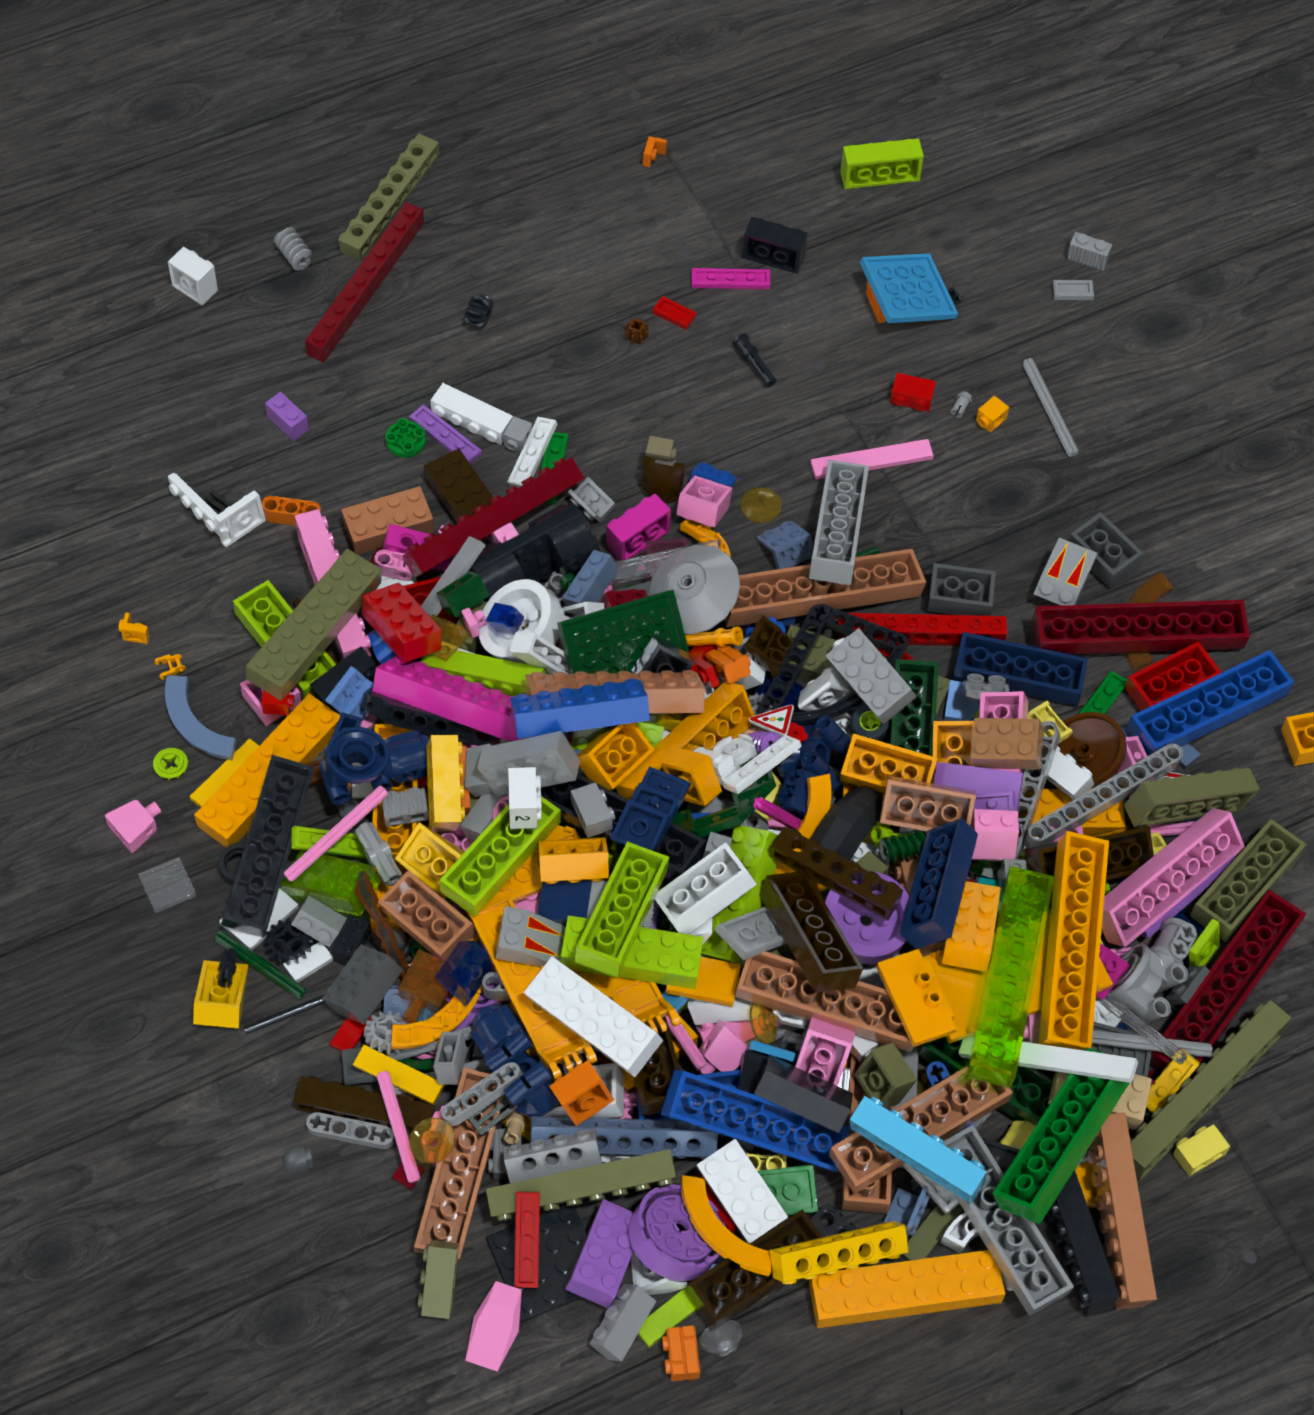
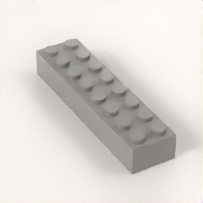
M828 460L809 579L851 585L869 466Z
M972 1125L946 1139L943 1143L944 1146L949 1149L955 1147L964 1153L963 1157L970 1162L975 1160L985 1167L984 1171L987 1172L986 1182L972 1204L957 1195L955 1196L1028 1315H1033L1069 1294L1074 1286L1035 1223L1000 1209L993 1192L1004 1174L975 1127Z

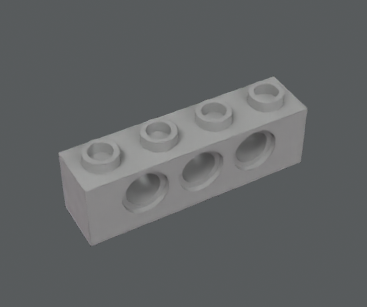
M584 1129L571 1135L561 1134L547 1140L538 1139L524 1145L514 1144L504 1149V1162L510 1183L602 1164L595 1129ZM572 1148H579V1149H580L579 1151H576V1152L570 1151ZM549 1153H556V1154H557L556 1156H553V1157L548 1156ZM526 1158L534 1159L533 1161H525Z

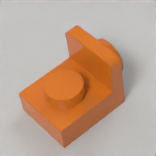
M648 137L643 153V166L650 167L652 160H656L657 154H666L667 140L658 137Z

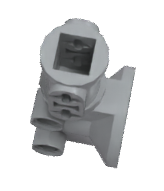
M1166 918L1161 924V932L1151 948L1141 943L1131 948L1121 957L1130 966L1108 993V996L1130 1012L1129 1021L1135 1028H1142L1169 1015L1171 1010L1169 1002L1163 997L1155 999L1153 996L1187 980L1188 971L1183 965V960L1198 937L1196 929L1192 924L1178 918Z

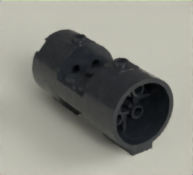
M571 503L569 505L562 504L528 523V530L504 543L498 541L486 545L469 569V571L480 575L490 595L484 601L488 602L499 589L513 581L529 579L541 583L544 580H548L553 572L565 576L582 568L593 550L600 551L595 534H591L587 526L589 522L582 512Z

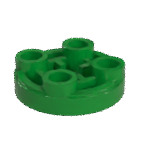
M406 418L398 419L397 423L390 426L386 432L385 441L387 449L393 455L401 458H410L418 455L426 445L425 429L413 421H408Z

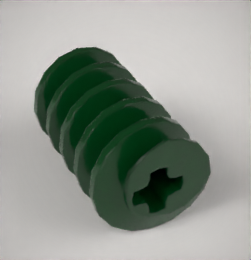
M916 830L914 833L907 832L905 835L898 834L897 836L891 835L889 838L882 837L880 839V851L883 860L887 862L889 858L890 862L895 864L896 857H898L900 862H904V855H906L908 860H912L913 853L919 859L926 838L925 831Z

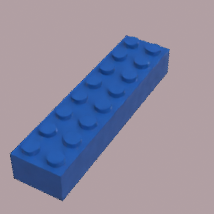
M1271 650L1132 715L1126 729L1132 737H1139L1147 756L1171 743L1182 747L1287 696L1294 681Z
M674 1070L661 1112L662 1116L837 1172L838 1168L829 1155L830 1149L835 1144L846 1139L850 1127L843 1125L840 1132L837 1133L757 1095L681 1070Z

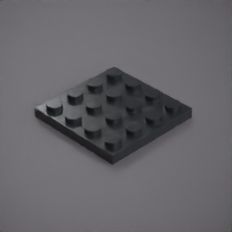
M565 1204L560 1206V1209L540 1214L538 1288H518L522 1290L520 1312L522 1323L583 1298L565 1290L587 1236L575 1206L569 1207ZM516 1224L486 1236L505 1284L514 1287Z

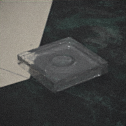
M179 857L138 874L155 913L196 897V892Z

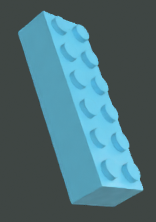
M864 1096L850 1118L851 1129L972 1204L986 1182L987 1172L984 1171L985 1167L975 1160H972V1162L968 1161L963 1157L964 1153L955 1147L949 1149L944 1146V1141L936 1135L928 1136L917 1123L911 1122L909 1124L904 1121V1116L896 1110L888 1111L882 1107L884 1104L877 1098L871 1097L869 1099Z

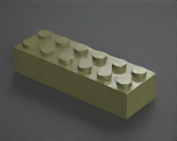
M1238 767L1229 771L1217 770L1206 774L1201 772L1191 776L1181 775L1177 778L1164 777L1154 781L1148 779L1143 781L1136 792L1130 795V799L1124 804V807L1133 826L1141 827L1201 818L1212 808L1238 813L1257 794L1260 788L1250 768L1240 769Z
M1270 819L1198 900L1190 917L1205 928L1212 919L1218 921L1220 924V939L1226 943L1250 916L1266 892L1272 890L1297 862L1307 844Z

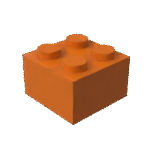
M589 1060L576 1066L574 1070L565 1076L559 1077L549 1086L576 1127L615 1101Z

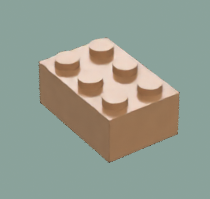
M974 718L970 759L974 767L1041 770L1044 727L1040 719Z

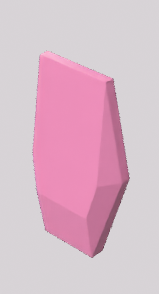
M497 1281L494 1283L474 1315L465 1361L497 1372L499 1371L519 1333L521 1289Z

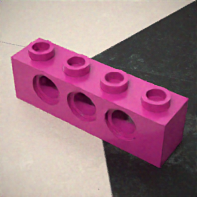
M389 524L385 533L382 550L408 553V547L416 542L420 546L425 543L423 538L430 534ZM457 554L431 569L446 571Z

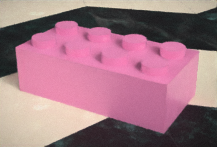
M1024 691L981 693L979 718L1028 719V700ZM997 769L1023 774L1025 772V769Z
M811 1018L795 1067L838 1086L853 1044L855 1032Z

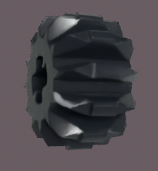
M478 293L472 296L466 308L465 321L473 327L483 328L492 314L493 299Z

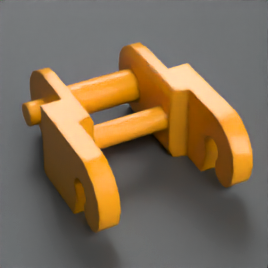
M168 654L155 659V665H159L161 661L162 664L167 663L170 668L169 671L160 674L161 680H164L167 675L177 676V673L183 672L186 669V666L182 665L180 661L182 655L175 654L170 656ZM176 662L177 667L173 668L171 663Z

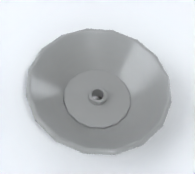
M690 546L676 551L661 563L652 577L648 596L674 589L684 633L693 635L704 632L723 621L736 604L740 589L738 568L728 554L713 546Z

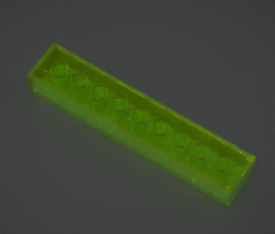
M1013 866L1009 868L965 1076L967 1078L1007 1088L1012 1087L1016 1077L1054 876Z

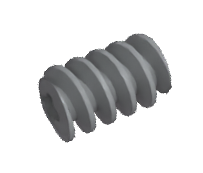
M289 227L276 234L273 241L292 265L293 269L303 270L307 268L311 262L312 251L308 249V246L300 238V235L296 233V230L293 227Z

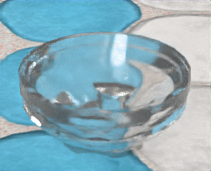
M729 1320L714 1331L711 1327H708L701 1334L700 1343L705 1351L719 1356H726L737 1349L743 1335L741 1326L737 1321Z

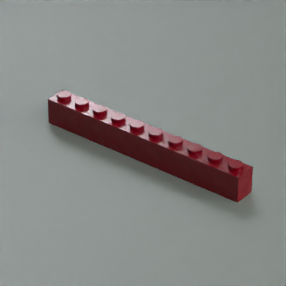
M405 202L306 339L307 356L325 363L424 225L423 209Z
M564 457L553 463L555 467L551 470L546 467L537 472L539 477L533 479L530 476L521 482L523 486L517 488L516 485L505 491L506 496L501 498L499 494L489 500V506L480 505L473 509L474 514L470 517L468 514H465L456 519L458 524L452 526L449 523L440 529L442 533L436 536L435 533H432L423 538L425 543L420 546L416 542L408 547V553L402 555L413 576L417 577L457 554L469 536L480 540L585 479L573 457L566 461Z

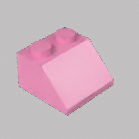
M974 809L970 826L978 833L972 860L1003 861L1004 858L1015 859L1019 834L1018 811Z

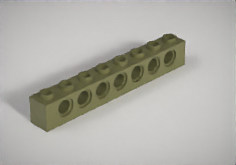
M419 133L415 139L409 142L406 151L400 154L398 162L395 166H391L386 178L380 181L377 190L371 193L366 205L360 208L357 217L350 221L348 229L340 235L338 239L340 253L358 261L363 259L439 156V142Z

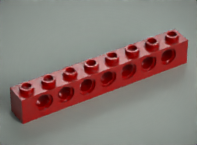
M849 613L902 633L907 637L908 645L960 646L963 632L1006 641L1007 637L1006 616ZM837 618V625L845 623L843 619ZM855 626L853 628L854 631L858 628L862 632L865 630L862 626ZM837 633V640H840L842 638L845 639L847 637L843 634ZM881 633L873 635L874 638L883 636Z

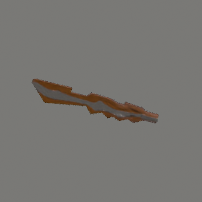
M360 871L354 893L376 924L374 934L381 940V949L403 969L400 976L405 986L413 983V980L409 974V966L404 953L397 945L396 936L389 920L383 918L377 906L379 899L366 872Z

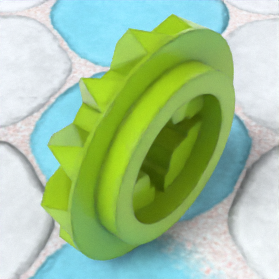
M177 748L163 749L157 753L153 760L155 773L160 778L164 777L169 781L175 777L179 779V776L186 772L188 766L186 754ZM174 761L176 767L171 766L167 768V762L172 763Z

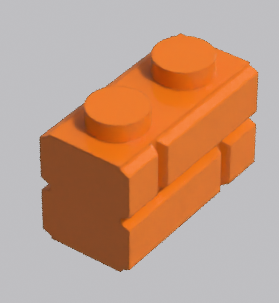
M725 645L724 647H718L717 650H711L705 655L707 662L713 665L716 675L729 684L738 681L739 678H745L751 673L749 657L746 654H740L737 648L733 649Z
M695 1326L668 1328L666 1336H662L663 1351H668L669 1359L665 1360L666 1374H670L671 1381L699 1379L700 1366Z

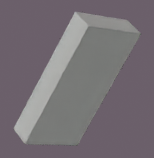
M1053 280L1054 300H1093V281Z

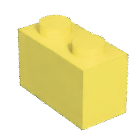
M1214 1124L1208 1128L1206 1126L1201 1127L1194 1133L1195 1136L1190 1139L1185 1137L1176 1144L1177 1147L1173 1155L1189 1177L1226 1155L1230 1148V1145Z

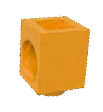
M993 396L978 409L976 421L982 428L992 432L1007 419L1009 407L996 396Z

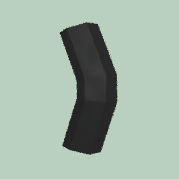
M867 786L850 790L831 807L810 839L818 841L821 846L828 850H835L841 857L850 861L872 828L876 826L877 822H880L879 818L883 802L882 795ZM814 859V860H813V861L816 862V863L822 862V861L819 860V859ZM833 870L834 873H842L840 870Z

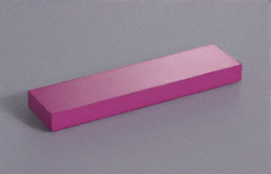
M692 268V288L770 289V269Z

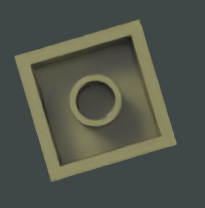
M893 1042L871 1050L854 1074L868 1097H875L884 1104L882 1106L884 1108L900 1104L917 1081L913 1071L909 1068Z

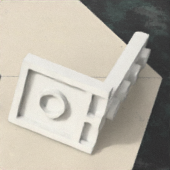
M172 473L168 476L170 483L168 487L174 496L178 495L186 508L190 507L197 519H202L211 532L214 531L220 536L221 543L226 548L266 521L260 496L255 490L245 495L232 506L227 507L220 514H217L177 474Z

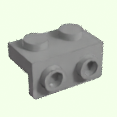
M589 477L575 491L572 489L568 491L572 496L570 500L577 507L582 505L586 509L583 513L592 521L596 519L601 523L617 506Z

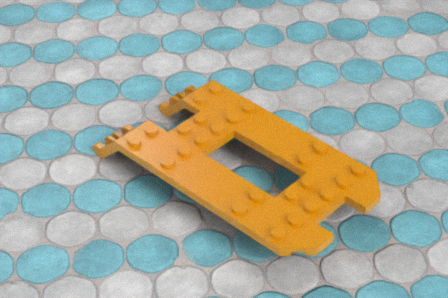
M557 825L545 840L580 839L575 828ZM537 848L476 917L469 912L467 914L539 1059L550 1070L554 1080L562 1076L561 1070L556 1064L563 1062L569 1073L574 1070L570 1058L575 1066L582 1064L581 1059L578 1057L581 1053L586 1055V1059L591 1064L596 1062L597 1057L591 1045L532 1002L524 994V991L544 966L539 967L495 959L501 918L505 906L516 908L514 903L541 892L539 848ZM572 970L657 1034L658 1030L654 1021L661 1032L667 1030L666 1023L662 1019L665 1016L669 1017L672 1026L676 1027L681 1024L675 1008L663 998L654 982L616 978Z

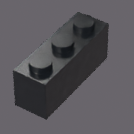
M362 646L310 684L317 697L329 708L333 709L325 701L351 666L357 669L369 681L374 680L377 665Z

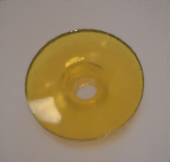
M762 487L753 488L743 495L740 507L747 519L756 523H767L779 515L781 500L770 489Z
M752 1003L749 1014L752 1031L761 1043L771 1044L777 1036V1016L773 1013L772 1008Z
M428 1118L421 1121L413 1129L410 1136L411 1152L419 1161L427 1164H434L444 1160L451 1153L455 1144L453 1128L449 1123L440 1118ZM438 1140L437 1145L432 1147V1142Z

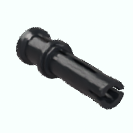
M746 333L740 334L733 340L732 345L738 348L742 359L750 363L765 383V386L767 388L773 386L777 379L758 355L757 347L751 344ZM758 364L761 366V368H762L763 371L765 372L764 374H763V372L760 370V368L757 366Z

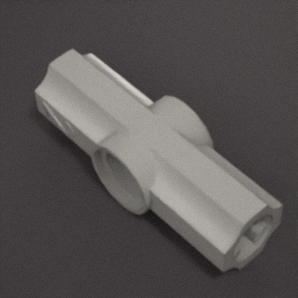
M365 822L359 825L355 830V834L365 849L364 852L369 864L375 867L385 886L394 885L402 877V873L393 860V854L385 840L382 841L372 822Z

